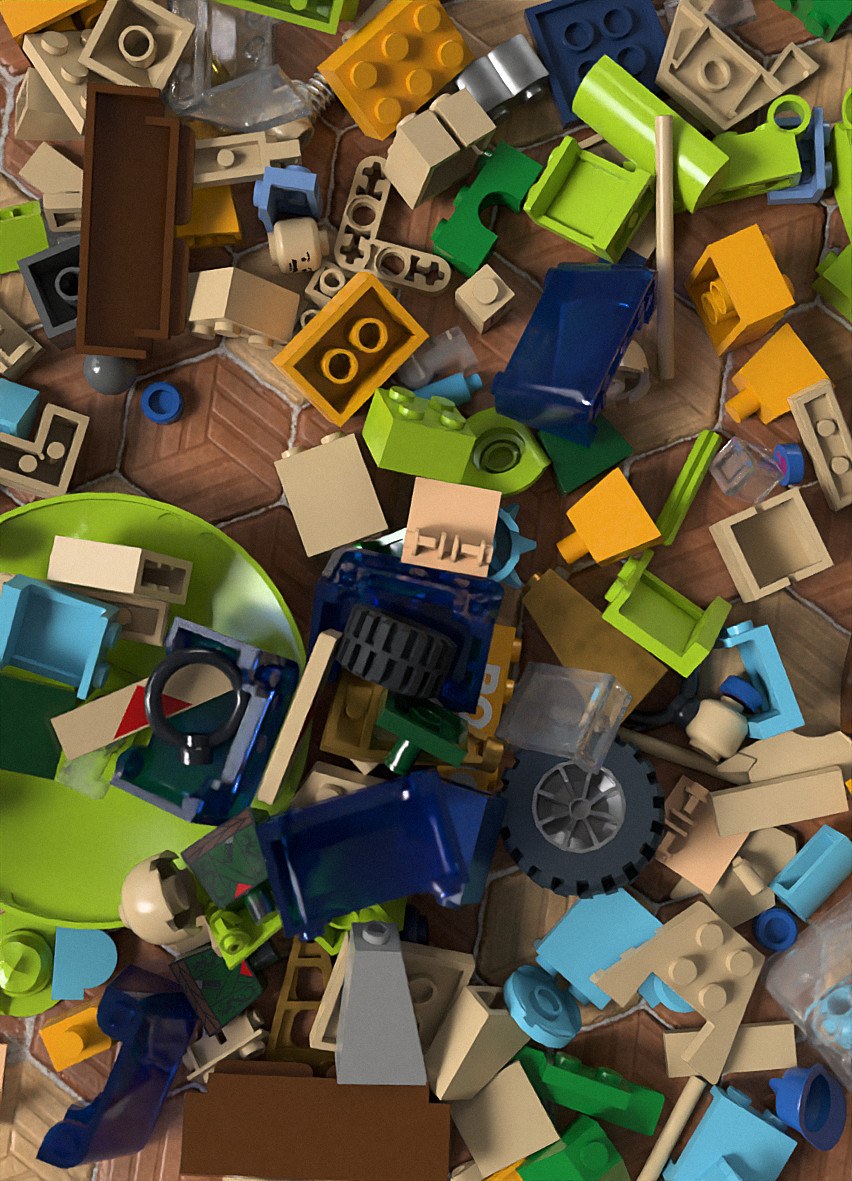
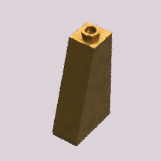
M551 568L544 575L538 571L523 587L522 591L526 595L523 597L522 602L603 729L615 732L663 678L668 669L638 643L601 617L603 614Z

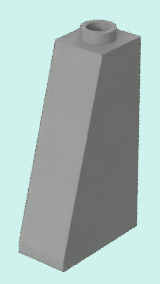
M381 921L351 923L335 1045L337 1084L426 1085L427 1075L396 923H384Z

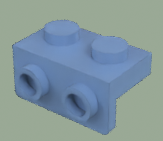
M813 107L808 130L805 136L796 143L802 169L798 186L768 192L767 205L818 203L825 188L830 187L832 166L831 162H825L824 147H828L830 141L829 121H823L822 107ZM800 117L774 118L775 123L784 130L795 129L802 123Z
M289 165L286 169L265 166L263 181L257 180L255 183L253 205L258 207V218L263 221L267 232L274 231V225L279 220L280 213L321 219L323 201L317 174H313L309 169L297 165Z

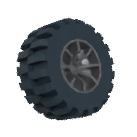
M581 724V730L570 731L569 725L556 727L557 734L547 738L544 732L532 738L534 745L527 751L521 747L513 755L516 761L512 768L505 767L500 778L503 782V787L501 791L496 792V795L509 799L500 830L504 841L503 845L522 872L540 887L548 888L557 895L564 897L573 895L579 896L580 899H594V895L605 893L608 896L619 892L618 888L627 883L631 885L640 878V873L646 866L649 867L656 857L657 848L662 843L665 804L662 785L658 782L656 770L650 760L646 761L641 756V749L631 741L626 744L620 740L619 733L607 729L605 733L596 732L595 725Z

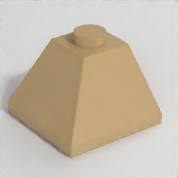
M108 0L78 62L118 85L159 88L164 93L196 30V26L151 0Z

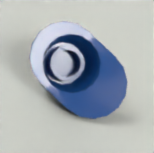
M819 1063L811 1068L791 1067L787 1069L781 1079H770L769 1086L776 1094V1113L778 1118L783 1123L801 1132L815 1148L821 1151L832 1149L839 1142L844 1130L846 1100L841 1086L825 1067Z

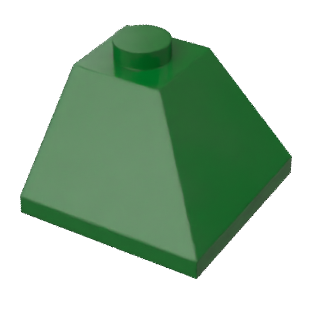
M582 1113L559 1131L560 1140L534 1152L515 1168L523 1181H631L622 1157L598 1122Z

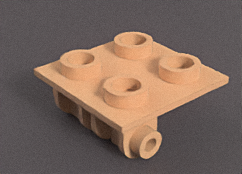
M416 477L401 563L487 578L489 563H491L493 553L492 545L502 492Z
M682 775L664 803V835L662 843L657 848L655 859L710 895L750 832L720 838L717 832L710 791Z

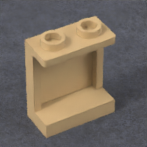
M344 431L327 435L321 439L322 445L306 450L305 446L288 449L281 453L282 459L274 462L307 556L311 561L353 547L360 542H366L390 533L354 433L346 436Z

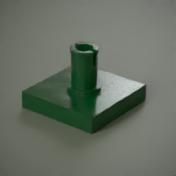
M387 688L384 689L381 694L376 725L399 736L390 754L385 758L384 763L397 774L409 776L421 752L425 750L459 768L468 753V721L428 699L415 698Z

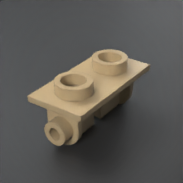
M256 1008L250 1012L245 1009L222 1028L227 1039L223 1044L216 1033L210 1038L206 1035L187 1047V1053L182 1056L183 1062L190 1071L196 1070L187 1076L188 1081L201 1084L206 1083L208 1085V1072L214 1073L218 1062L241 1059L249 1061L266 1050L265 1044L269 1040L270 1032L259 1028V1026L264 1024V1020Z

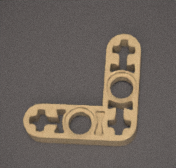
M381 156L364 158L356 169L334 246L336 265L355 275L359 271L373 273L385 286L426 297L435 298L441 296L447 291L451 278L449 264L443 258L378 240L393 185L382 172L386 163L385 158ZM374 169L381 170V177L385 180H378L376 182L373 198L367 195L369 180L365 174L372 175ZM367 206L373 209L376 214L374 221L367 226L356 224L352 219V215L357 208ZM353 234L361 237L359 253L363 256V259L356 258L353 264H349L343 251L350 252L354 243ZM397 256L402 259L405 266L399 275L389 276L381 270V263L386 257ZM411 261L417 262L416 271L429 273L431 268L439 269V277L444 279L436 280L434 285L431 286L426 284V277L424 275L414 273V281H408L411 274Z

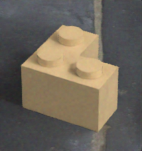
M236 267L189 273L186 327L190 328L189 333L192 336L213 340L215 334L233 338L242 336L249 339L248 345L251 347L272 350L273 345L288 344L292 340L300 294Z
M48 403L42 413L33 442L0 432V484L45 499L65 495L90 417Z

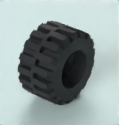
M361 604L353 606L334 657L345 669L379 686L415 698L435 699L439 697L458 646L447 635L418 621L380 607Z

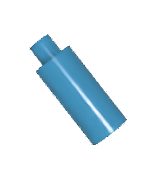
M461 372L412 392L415 393L416 397L430 400L431 396L444 397L454 402L456 407L471 401L470 393L483 389V385L478 373L464 378Z

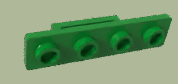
M527 1044L505 1064L507 1065L519 1058L540 1098L647 1136L654 1134L665 1101L662 1092L623 1079L620 1073L610 1068L598 1066V1069L581 1064L582 1061L570 1054L557 1052L555 1055Z

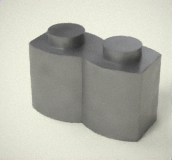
M522 33L505 41L487 56L467 65L452 79V90L456 93L466 87L497 127L510 117V110L523 103L525 106H530L544 96L546 93L545 88L548 86L549 73Z

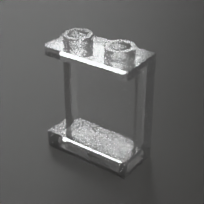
M529 661L493 736L502 740L503 745L513 754L520 748L570 758L584 772L598 774L632 696L612 674Z

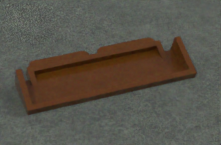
M87 82L75 353L152 360L153 339L171 340V336L181 335L186 328L190 247L185 240L177 238V225L183 226L188 224L192 217L196 135L193 129L183 125L179 118L165 117V96L159 88Z
M222 1060L215 1066L214 1073L208 1072L207 1093L185 1092L180 1174L182 1176L286 1181H448L451 1104L429 1103V1082H426V1085L337 1084L336 1065L328 1069L326 1078L313 1077V1070L306 1063Z

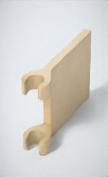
M519 1058L503 1066L472 1099H437L429 1102L451 1104L450 1116L474 1158L472 1161L454 1167L450 1181H481L561 1139L557 1128Z

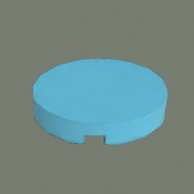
M529 965L519 967L507 978L503 986L504 1001L511 1016L520 1028L535 1041L553 1048H562L568 1045L582 1027L580 1009L573 995L567 989L562 992L555 985L558 981L556 977L551 976L544 969Z

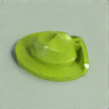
M503 406L485 409L466 419V423L476 436V440L461 479V485L502 492L501 498H506L519 494L531 487L543 475L551 463L541 445L513 407Z
M8 912L0 914V1015L16 1017L33 1016L50 1009L60 1001L51 999L57 926L44 925L17 917Z

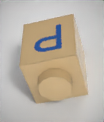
M486 264L455 291L454 305L482 335L512 309L515 294L493 269Z

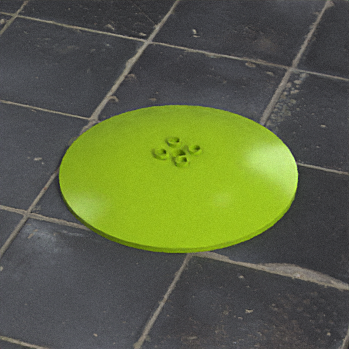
M102 492L59 495L31 502L0 515V544L2 551L0 555V572L14 575L22 574L31 578L58 582L47 579L55 535L141 548L193 562L185 605L172 603L165 645L158 646L119 638L115 648H109L105 663L110 664L111 667L104 687L102 689L97 688L86 700L77 697L74 709L95 701L101 696L109 695L150 677L155 667L168 655L192 646L220 647L222 651L232 656L244 669L252 692L251 709L244 727L230 742L214 750V762L209 765H185L178 763V750L159 739L149 726L126 736L120 747L112 750L111 758L110 755L106 758L105 754L114 748L120 739L71 761H68L62 749L54 780L0 769V909L23 919L63 928L111 929L126 927L119 915L121 891L127 874L135 865L167 849L175 852L180 857L173 860L179 870L187 868L188 865L183 860L180 852L248 806L268 810L276 831L302 779L309 754L313 718L283 795L273 805L258 800L257 794L308 665V658L294 616L279 589L248 552L218 528L198 516L173 505L142 496ZM7 665L0 671L69 687L76 692L79 690L77 687L11 665ZM233 690L167 719L171 725L183 733H210L223 725L231 714L234 705ZM190 870V872H191V874L193 875V878H194V880H195V882H196V885H197V883H198L199 881H198V879L196 878V876L193 874V872Z

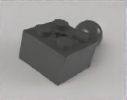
M80 236L17 261L46 335L61 351L76 345ZM86 354L83 372L88 384L97 392L105 395H119L129 390L136 381L138 363L135 358Z

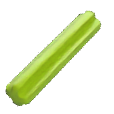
M704 429L700 432L655 523L665 539L661 545L669 546L672 544L722 443V437L711 430Z

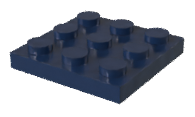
M552 0L525 9L524 20L536 54L549 73L548 87L564 130L585 123L572 112L574 97L587 73L605 54L656 97L661 98L668 95L655 83L667 40L652 0Z

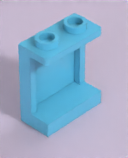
M18 574L3 585L0 596V671L7 665H11L79 688L77 697L86 700L97 688L102 689L107 681L111 667L110 664L105 663L109 648H115L122 630V624L117 623L120 607Z
M752 620L722 628L719 633L720 638L716 639L712 650L729 648L736 645L749 681L760 693L763 700L759 707L761 712L746 717L749 726V732L746 737L764 740L805 725L768 624L754 627Z
M622 886L618 888L619 892L608 896L604 893L594 895V899L578 898L542 940L538 937L533 943L536 952L539 953L535 958L537 963L553 977L558 972L561 973L571 983L567 988L569 992L584 1006L592 1002L600 1010L606 1006L611 998L589 980L592 974L601 968L603 970L608 969L621 960L619 955L631 947L638 948L656 935L654 931L664 925Z
M715 1085L710 1090V1093L713 1095V1101L679 1159L675 1161L669 1157L661 1172L665 1181H696L723 1156L744 1181H776L798 1142L787 1130L788 1125L778 1118L777 1113L766 1108L764 1113H761L750 1106L752 1100L740 1090L729 1085L727 1090Z

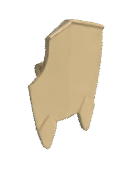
M789 730L764 740L760 739L736 752L733 757L727 758L719 764L717 771L720 773L747 772L752 784L838 766L842 771L846 796H851L845 782L852 778V739L845 732L835 731L823 736L807 737Z
M781 825L751 831L710 895L682 877L670 892V897L676 899L700 890L718 916L732 928L775 906V893L767 885L800 851L797 835Z

